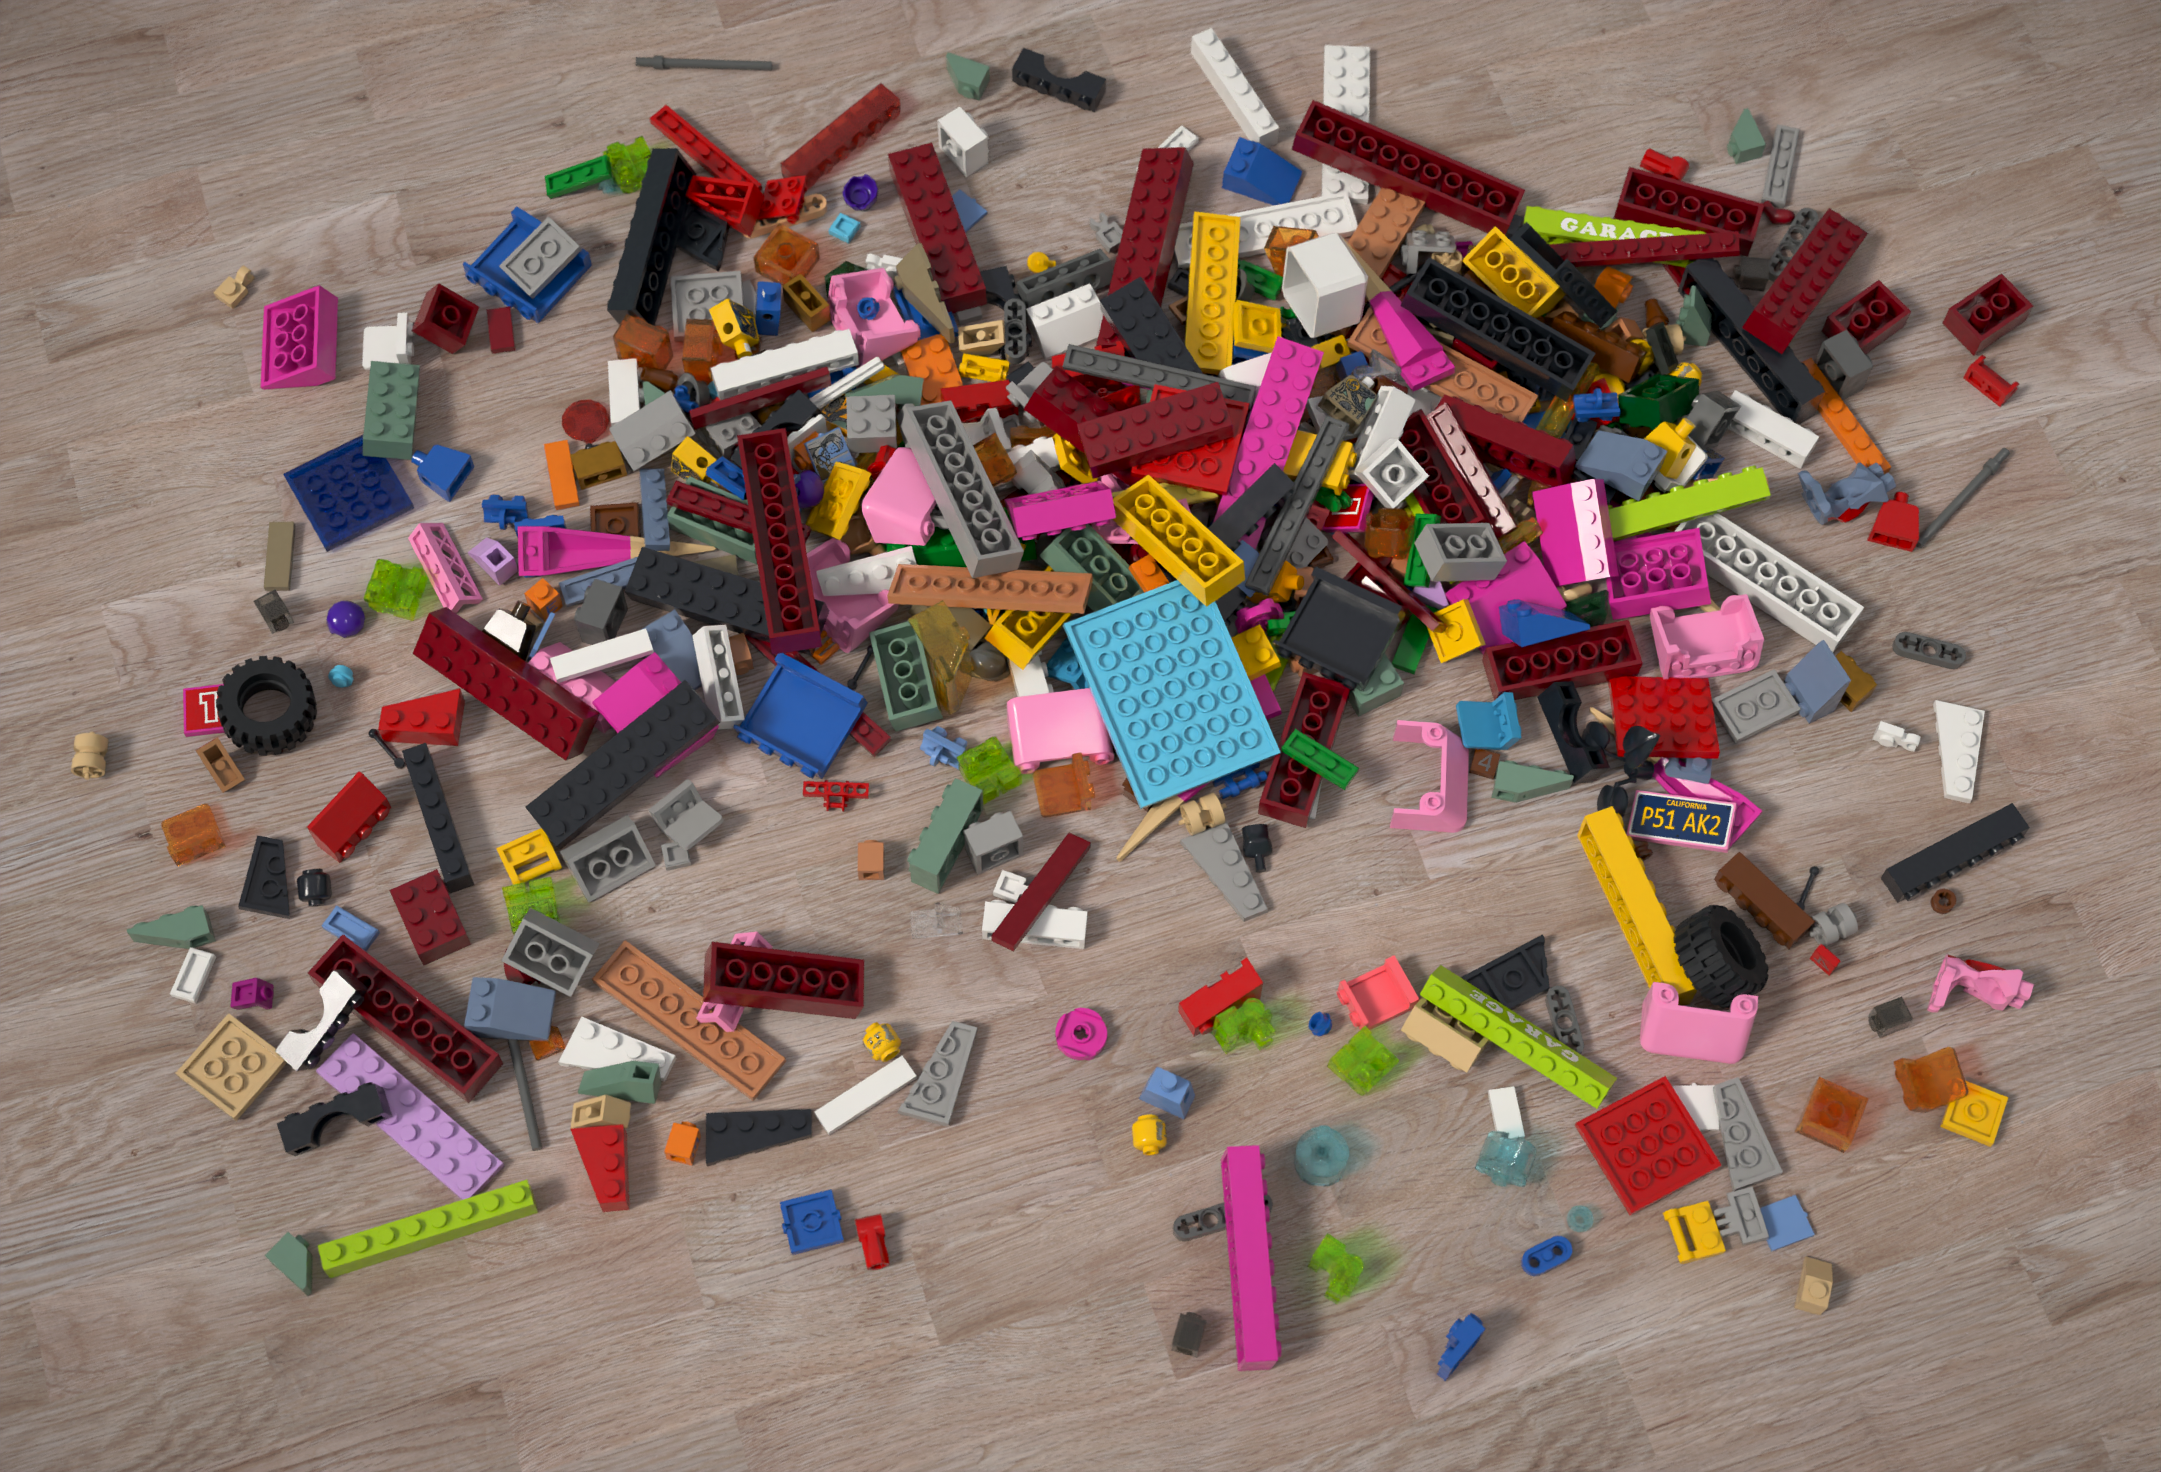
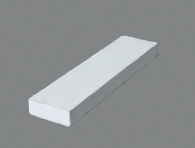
M642 629L552 657L550 660L557 682L560 683L653 654L654 651L647 630Z
M900 1056L814 1112L815 1116L828 1135L916 1080L917 1076L904 1057Z

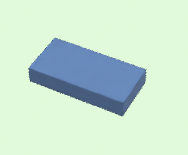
M337 905L322 924L324 930L338 938L342 934L366 952L380 934L378 929Z

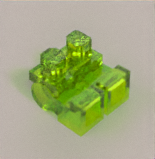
M643 135L635 138V142L628 146H625L624 143L615 142L606 147L607 150L602 152L603 155H607L610 158L612 174L621 191L625 194H631L642 188V180L647 170V162L651 156L650 149Z
M377 559L371 579L367 585L363 598L364 601L369 602L368 606L374 611L393 614V616L413 621L420 604L419 598H422L428 581L423 568H403L401 564Z
M996 736L985 740L984 743L973 749H968L957 757L958 768L965 782L983 790V805L999 797V789L1002 794H1005L1022 784L1020 770L1009 759L1008 754Z
M552 877L528 881L529 892L525 882L502 887L513 935H515L522 919L530 908L560 923L555 884Z
M1250 998L1243 1003L1241 1008L1236 1009L1235 1006H1232L1217 1015L1212 1035L1225 1054L1235 1049L1236 1040L1241 1037L1246 1043L1253 1041L1260 1051L1273 1043L1272 1037L1275 1035L1276 1030L1271 1025L1273 1015L1270 1010L1267 1009L1265 1011L1264 1005L1260 1000Z
M1366 1026L1355 1034L1348 1044H1345L1329 1060L1327 1065L1332 1072L1348 1083L1361 1096L1367 1094L1400 1061L1371 1035L1372 1032Z
M1327 1233L1314 1252L1308 1267L1316 1273L1320 1267L1330 1273L1327 1283L1330 1285L1324 1296L1333 1303L1338 1304L1344 1294L1349 1297L1353 1292L1363 1271L1364 1264L1359 1256L1345 1252L1346 1245Z

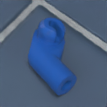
M679 385L675 388L676 393L674 396L684 412L690 413V410L698 408L697 403L690 401V394L685 385Z

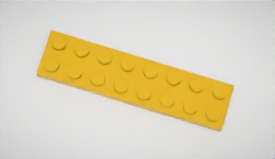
M1194 211L1184 345L1202 373L1218 375L1222 369L1232 366L1233 304L1236 301L1241 217Z

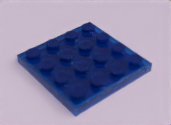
M363 435L283 474L326 552L414 509L412 501L388 460L383 457L363 456Z

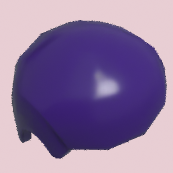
M867 174L860 177L853 176L844 186L843 198L845 203L856 211L867 210L877 201L878 187L876 181Z
M810 470L802 471L800 480L795 484V487L800 490V495L797 496L800 509L812 508L817 506L823 499V481L815 472Z
M347 600L334 603L328 610L326 624L331 634H337L346 638L347 636L358 634L364 627L365 615L362 608L356 603Z

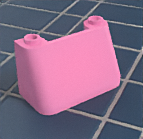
M884 268L831 276L827 300L830 306L831 322L836 331L850 329L858 352L859 365H856L857 368L875 357H879L881 361L915 344L921 335L919 325L913 320H907L904 323L890 298L894 287L893 280L888 276ZM863 298H875L876 302L880 305L879 312L872 320L862 319L857 311V305Z
M899 447L895 450L863 499V516L875 543L925 546L934 534L935 526L930 513L937 503L911 448Z
M831 538L807 553L814 599L825 602L830 610L823 630L827 632L829 638H833L832 641L834 643L837 642L839 644V648L843 652L849 653L870 636L869 632L875 631L897 611L899 604H888L887 595L889 590L886 589L880 591L879 594L823 596L817 578V571L848 563L850 561V549L844 542Z
M1747 594L1729 596L1722 603L1721 610L1686 616L1675 617L1674 610L1668 606L1651 608L1650 621L1663 679H1669V677L1709 678L1747 672L1758 666L1764 637Z
M1089 688L1016 697L1007 702V722L1015 773L1031 774L1040 766V762L1089 756L1090 761L1095 762L1097 765H1104L1114 761L1113 743Z
M1652 983L1642 1005L1640 1044L1643 1049L1655 1054L1735 1064L1742 1059L1757 1012L1758 996L1738 995L1731 1002L1730 1012L1680 1006L1678 1005V992L1672 985Z

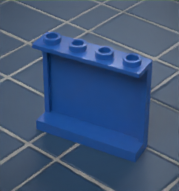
M516 206L511 212L513 221L472 265L464 262L463 267L468 281L472 284H479L489 295L499 297L507 307H514L527 320L532 319L539 324L592 266L589 252L582 248L532 299L499 267L542 223Z
M784 653L777 654L774 659L777 663L776 668L740 727L734 725L733 728L739 734L737 738L749 745L751 742L759 745L758 749L769 756L772 753L778 755L782 763L789 767L793 765L800 767V772L813 779L816 776L823 779L868 702L863 695Z

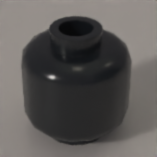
M323 869L302 871L303 875L297 878L299 900L308 902V907L323 906L324 900L332 896L330 875L324 873Z

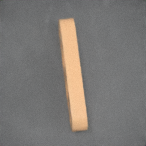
M820 194L804 197L803 208L799 214L800 219L795 224L788 223L785 216L778 217L779 220L776 223H769L766 219L757 220L751 238L822 217L827 211L826 199ZM817 203L820 207L816 208L813 204Z

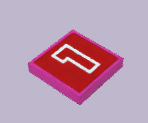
M1348 484L1347 488H1343L1342 491L1349 495L1352 503L1346 509L1341 507L1338 512H1329L1322 528L1326 533H1335L1337 530L1344 532H1364L1374 494L1366 484Z
M224 684L183 688L184 735L186 737L224 733L216 708L217 690L220 685L224 686Z

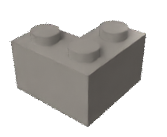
M1032 450L1027 452L1010 468L1013 477L1011 481L1019 490L1022 488L1028 492L1027 495L1066 487L1063 479Z

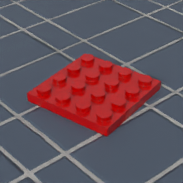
M1154 384L1150 402L1182 393L1186 390ZM1224 398L1233 424V437L1134 466L1131 470V476L1144 478L1149 475L1157 482L1227 496L1250 403Z
M1626 676L1609 680L1608 685L1618 757H1624L1623 739L1626 732L1633 726H1642L1660 735L1658 742L1648 757L1719 758L1720 750L1708 678L1669 677V679H1663V677Z
M1666 1076L1575 1124L1576 1129L1630 1216L1722 1166Z

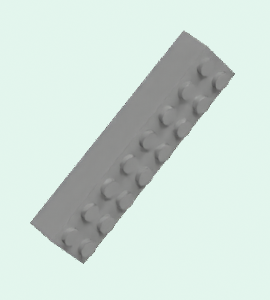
M952 401L906 408L901 428L971 577L977 578L1018 570L1024 550Z

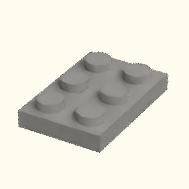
M548 216L499 267L533 299L582 248Z
M1775 669L1712 699L1714 712L1735 744L1798 714L1801 710Z

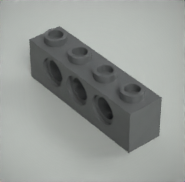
M1100 248L1017 281L1020 300L1025 304V311L1027 308L1091 284L1093 290L1111 284L1113 275L1111 260Z

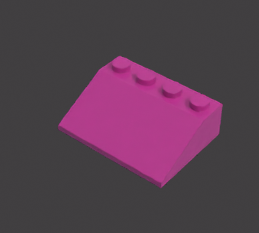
M318 285L264 306L260 388L265 390L318 386L335 379L338 297Z
M1604 479L1585 480L1532 492L1544 568L1556 587L1619 576Z
M1101 481L1004 500L1014 532L1018 538L1022 537V540L1035 539L1037 534L1044 532L1047 535L1062 533L1061 529L1071 527V530H1080L1086 528V524L1094 522L1096 526L1110 523V519L1116 518L1111 488Z
M1699 528L1614 542L1619 576L1606 578L1613 620L1650 614L1651 608L1668 606L1673 610L1711 604Z
M1525 541L1504 554L1507 562L1495 580L1463 581L1445 593L1449 606L1463 599L1469 600L1486 644L1478 648L1483 655L1487 647L1513 642L1502 634L1499 606L1506 605L1510 600L1519 599L1560 610L1567 608L1565 601L1541 561Z
M654 652L630 669L597 697L592 704L615 731L619 733L681 682ZM719 725L715 726L654 776L658 778L712 740Z

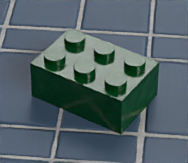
M1656 374L1618 395L1620 423H1627L1631 427L1647 426L1654 430L1662 422L1673 423L1678 421V418L1688 415L1692 411V403L1699 395V379Z

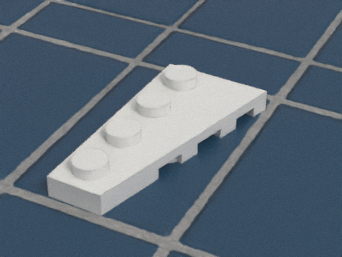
M912 546L818 570L817 578L823 596L879 594L884 589H890L898 564L917 565Z

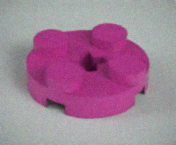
M1272 598L1261 601L1255 607H1246L1237 611L1236 615L1238 618L1235 620V626L1239 634L1259 624L1263 631L1267 632L1268 620L1278 619L1279 617L1284 619V613L1280 604L1274 603Z
M1076 1008L1074 1011L1066 1012L1060 1017L1056 1025L1055 1037L1057 1047L1067 1057L1075 1060L1094 1059L1103 1050L1107 1041V1028L1101 1016L1088 1008ZM1081 1028L1085 1029V1034L1088 1035L1087 1038L1082 1040L1077 1039V1035L1074 1034L1075 1031L1079 1032Z

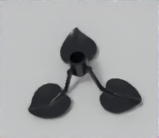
M1591 721L1583 731L1581 737L1583 741L1590 746H1601L1604 755L1625 762L1624 772L1629 777L1628 779L1615 782L1614 786L1605 785L1602 788L1597 800V810L1600 811L1613 806L1616 814L1619 813L1623 818L1628 806V795L1626 790L1620 786L1636 783L1637 779L1649 780L1652 778L1654 764L1646 759L1654 749L1660 735L1642 726L1631 727L1623 739L1624 757H1618L1617 754L1605 749L1610 742V733L1607 727L1600 722Z

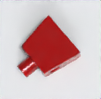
M1896 492L1893 500L1889 499L1887 502H1883L1867 541L1913 552L1919 540V508L1908 504L1909 495L1907 493Z

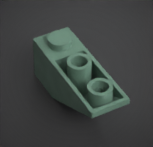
M1696 286L1691 287L1689 295L1685 294L1683 307L1680 308L1679 320H1676V324L1680 326L1683 336L1686 337L1684 344L1706 347L1711 331L1712 314Z
M894 374L847 392L845 397L895 395V403L898 404V409H902L905 404L920 406L924 378Z
M1509 760L1499 761L1491 798L1517 803L1570 789L1574 775H1569L1561 770H1543L1535 765H1518V763Z
M203 905L190 906L182 912L165 914L159 917L158 920L140 922L135 924L133 928L127 929L128 935L134 942L190 949V947L197 948L216 941L209 914Z
M633 1060L585 1071L578 1094L598 1097L609 1095L621 1100L655 1104L661 1086L659 1064Z

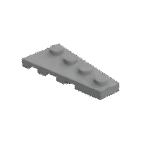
M1227 822L1180 840L1183 848L1192 855L1196 864L1205 871L1213 885L1218 887L1226 901L1243 922L1267 913L1266 904Z
M955 1021L951 1022L937 1045L936 1051L926 1063L917 1082L914 1083L909 1091L908 1097L898 1109V1114L949 1127L978 1031L977 1027Z
M1739 1077L1715 1085L1713 1093L1732 1191L1744 1189L1781 1175L1783 1171Z

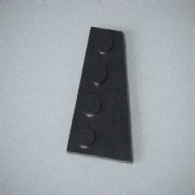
M812 1109L706 1113V1166H712L717 1162L727 1159L729 1161L740 1158L739 1156L752 1152H762L767 1148L777 1145L780 1147L812 1138Z

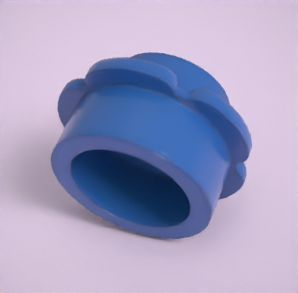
M872 297L861 299L857 305V311L862 319L872 320L880 310L879 303Z
M1317 1012L1311 1017L1308 1027L1313 1035L1320 1037L1330 1032L1332 1020L1328 1013Z

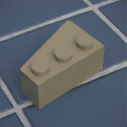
M913 605L908 611L909 614L953 642L957 648L968 653L971 652L992 626L972 608Z

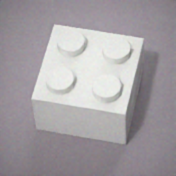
M958 107L938 120L939 147L965 177L970 176L988 164V135L983 128H979L975 124L970 113H965L961 107Z
M1391 438L1354 471L1383 506L1394 509L1429 476L1398 439Z

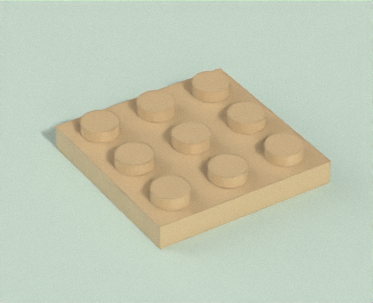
M228 1013L175 1074L237 1121L287 1062L275 1052L276 1049Z

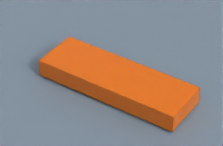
M568 440L544 444L555 509L560 510L580 506Z

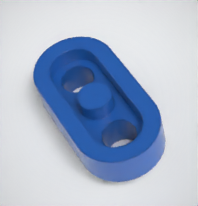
M1554 1236L1528 1249L1521 1259L1522 1269L1530 1276H1540L1566 1263L1572 1254V1245L1565 1237ZM1559 1248L1562 1251V1255H1555L1553 1249ZM1534 1259L1538 1261L1539 1266H1531L1530 1260Z

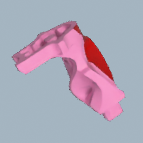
M1947 954L1933 983V991L1927 1011L1938 1012L1944 1006L1949 993L1956 985L1964 986V992L1984 1001L1993 1009L2003 1011L2007 1005L2020 1009L2024 1001L2030 998L2034 984L2021 980L2023 972L2020 969L2006 970L1992 964L1970 959L1962 960Z

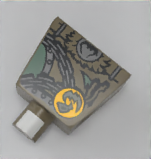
M1349 375L1324 394L1318 407L1329 416L1349 423L1348 431L1354 434L1377 397L1372 391L1375 383L1367 376L1359 381L1353 375Z

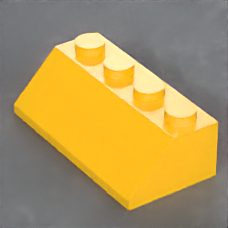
M1496 226L1462 260L1501 299L1534 318L1548 313L1565 296L1562 290Z

